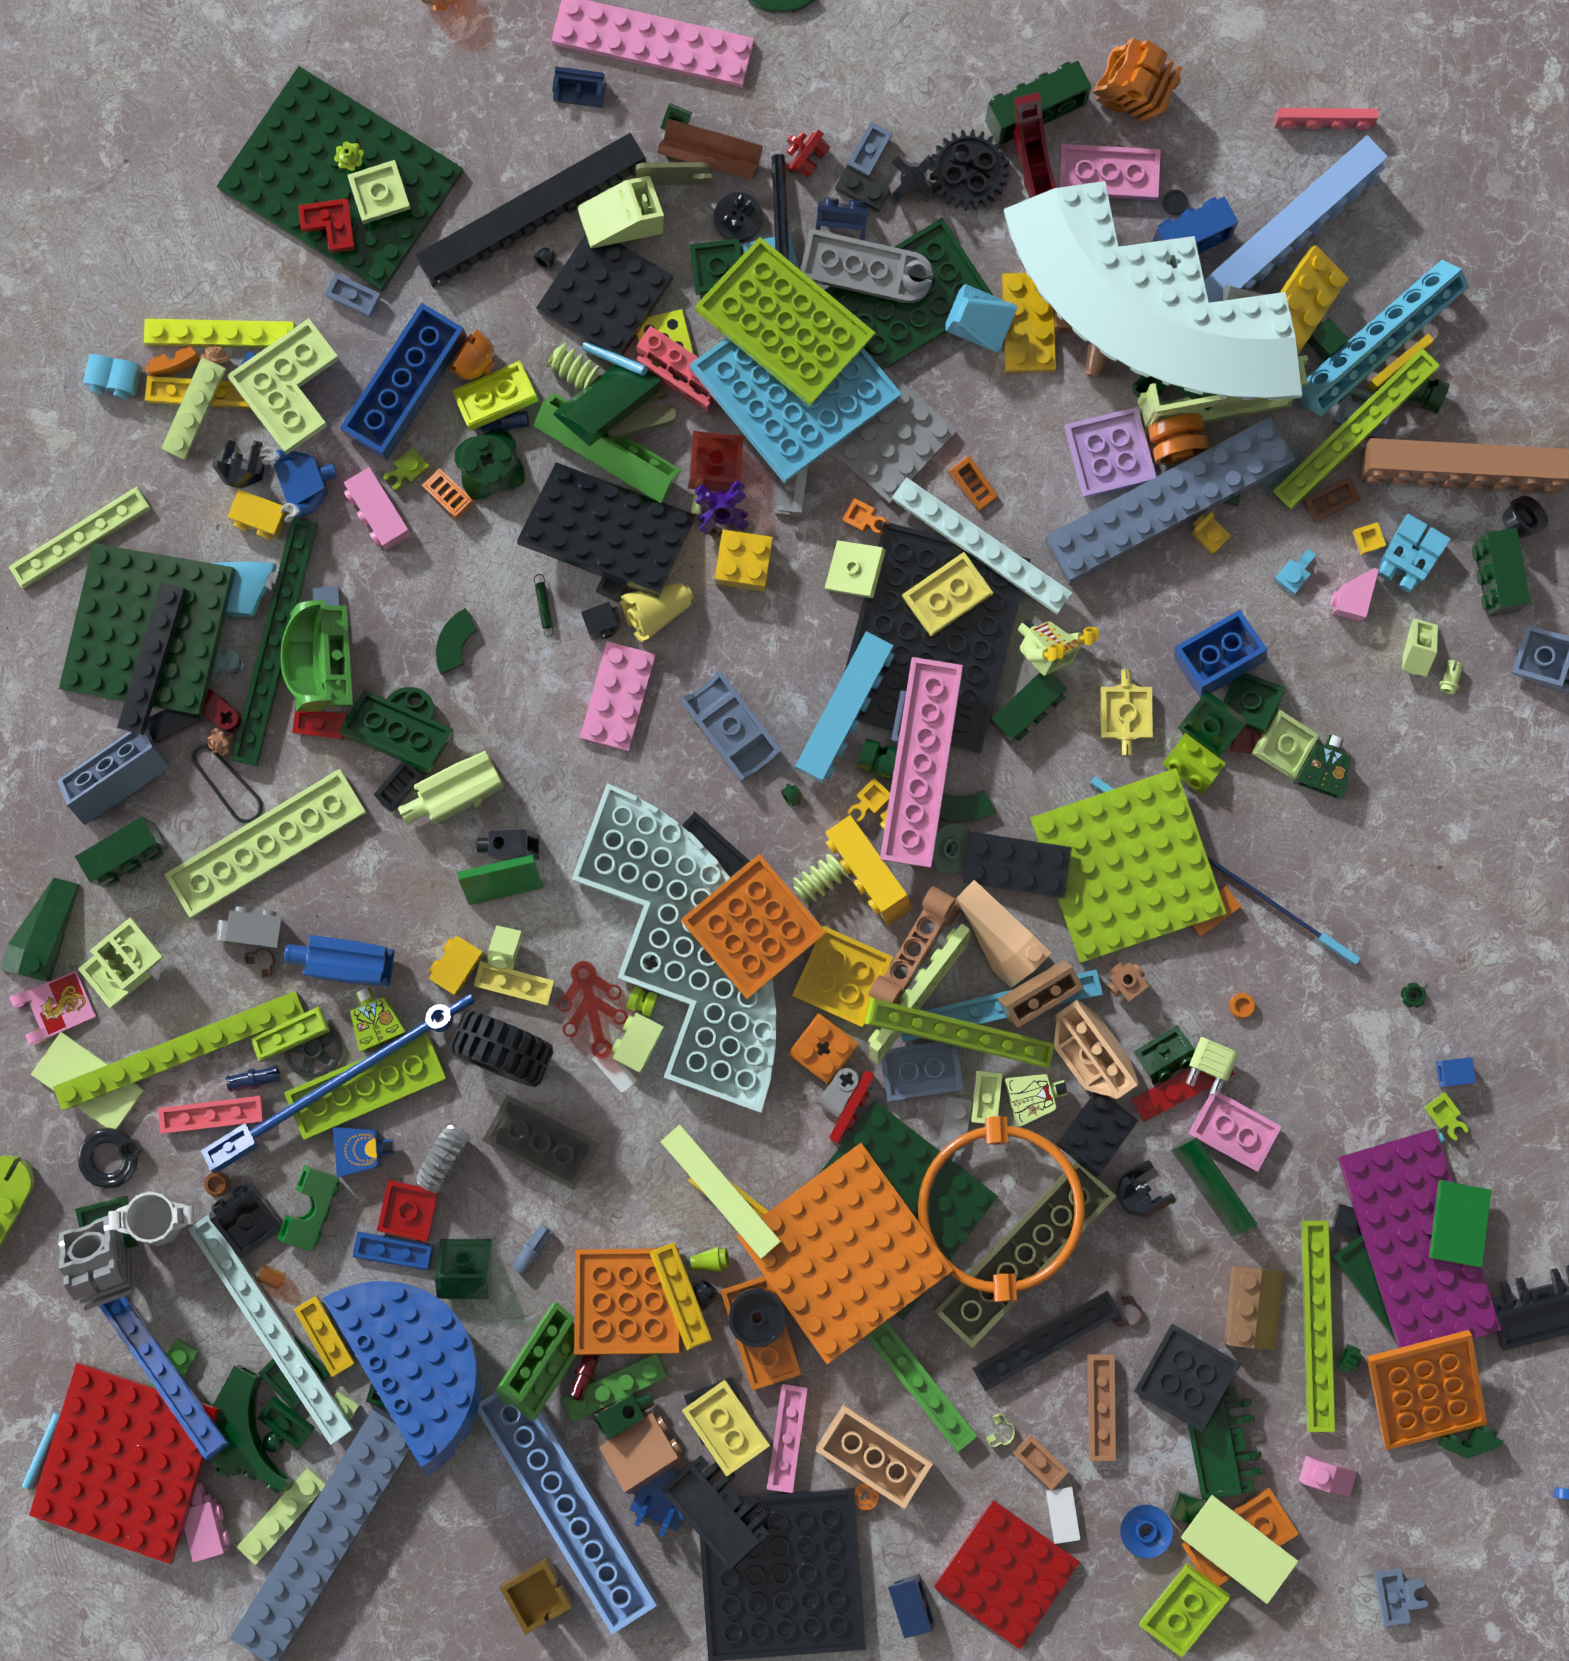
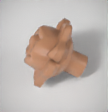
M212 346L205 349V353L199 356V360H201V357H204L221 365L223 362L228 361L230 355L225 354L221 347Z
M216 727L210 731L211 736L207 738L208 746L213 753H219L224 757L229 753V743L234 742L235 737L231 732L224 734L223 731Z

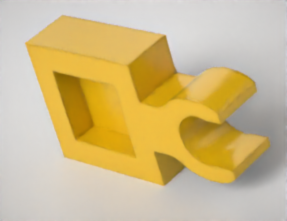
M873 778L856 795L861 802L851 806L848 814L850 815L853 810H859L861 816L856 822H861L868 809L875 814L889 800L890 792Z

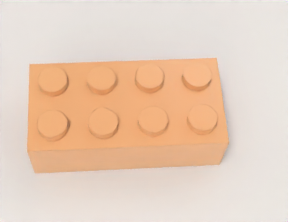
M843 1403L816 1446L818 1453L904 1509L933 1465L931 1459L845 1403Z

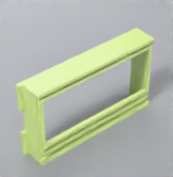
M1307 355L1298 357L1301 388H1303V385L1308 384L1304 367L1308 361ZM1150 384L1147 392L1141 393L1138 405L1144 432L1147 434L1150 425L1172 416L1199 413L1203 416L1205 423L1291 407L1294 399L1268 401V398H1254L1253 400H1243V397L1227 396V398H1221L1215 395L1193 400L1186 397L1159 403L1156 384ZM1207 407H1212L1210 411L1204 409Z

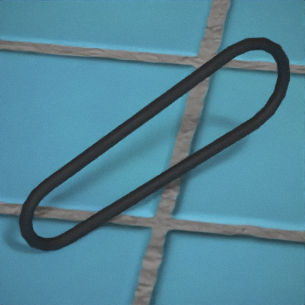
M207 744L196 747L192 753L194 765L231 815L237 821L249 823L257 819L263 807L262 801L256 792L219 753H214L258 801L259 809L254 817L250 819L238 817L196 761V753L200 749H211Z

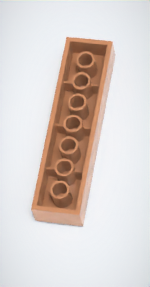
M1371 438L1361 450L1360 480H1366L1368 484L1372 485L1382 484V481L1392 482V485L1395 486L1417 483L1419 487H1432L1433 484L1443 485V488L1446 489L1468 486L1470 490H1482L1483 487H1493L1494 491L1499 492L1508 491L1511 488L1518 489V492L1521 493L1544 490L1545 494H1558L1559 491H1562L1569 485V449Z

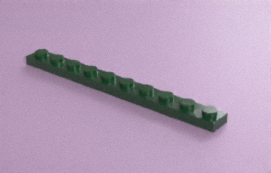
M294 518L290 523L231 758L234 762L258 767L282 671V640L291 618L290 612L299 604L318 528L317 522Z

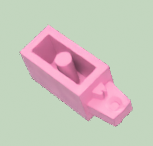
M202 1482L197 1483L184 1526L193 1562L223 1554L229 1550L228 1545H230L229 1533L223 1529L221 1521L224 1519L222 1506L217 1504L216 1498L212 1499L211 1494H205Z

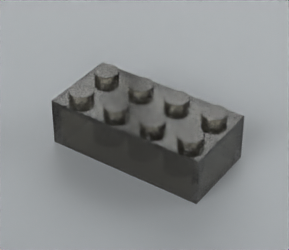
M507 1095L482 1140L572 1190L577 1189L600 1146V1143L511 1095Z

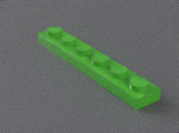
M887 1321L866 1336L957 1453L977 1437L973 1429Z

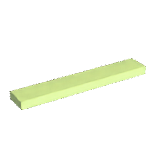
M135 487L9 566V569L21 588L25 589L91 548L93 543H99L152 508L140 489Z
M680 1124L661 1141L663 1146L761 1259L766 1257L782 1242Z

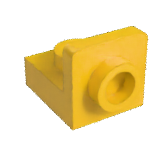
M1213 512L1207 517L1202 514L1192 524L1195 529L1191 533L1212 555L1231 537L1214 519L1215 514Z

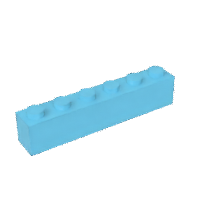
M867 631L865 632L798 759L795 770L820 783H823L825 778H831L836 768L833 765L836 756L842 757L848 743L844 742L848 733L854 734L860 722L856 719L860 711L865 712L871 702V698L868 695L872 688L877 690L883 679V676L880 675L883 667H889L895 656L892 653V644Z

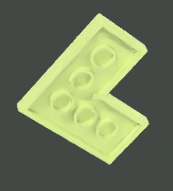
M308 318L229 373L227 377L287 455L327 427L326 422L299 387L334 364L339 358Z

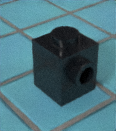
M610 602L581 612L591 640L601 637V639L612 637L616 634L615 631L620 630L617 622L622 621L617 607L611 608Z

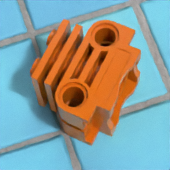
M1133 37L1128 40L1126 45L1117 46L1112 49L1107 59L1106 71L1102 78L1097 81L1092 93L1097 95L1096 101L1118 113H1125L1131 110L1129 115L1131 117L1139 115L1137 120L1143 122L1167 110L1171 102L1169 97L1173 89L1175 90L1180 83L1181 78L1179 75L1183 68L1179 65L1173 68L1174 62L1171 60L1165 63L1168 54L1159 46L1149 40L1140 42Z

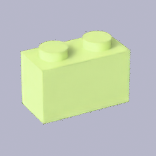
M635 1013L634 1017L629 1015L623 1027L626 1030L622 1040L619 1038L616 1040L611 1050L614 1053L612 1059L642 1073L665 1027L638 1013Z

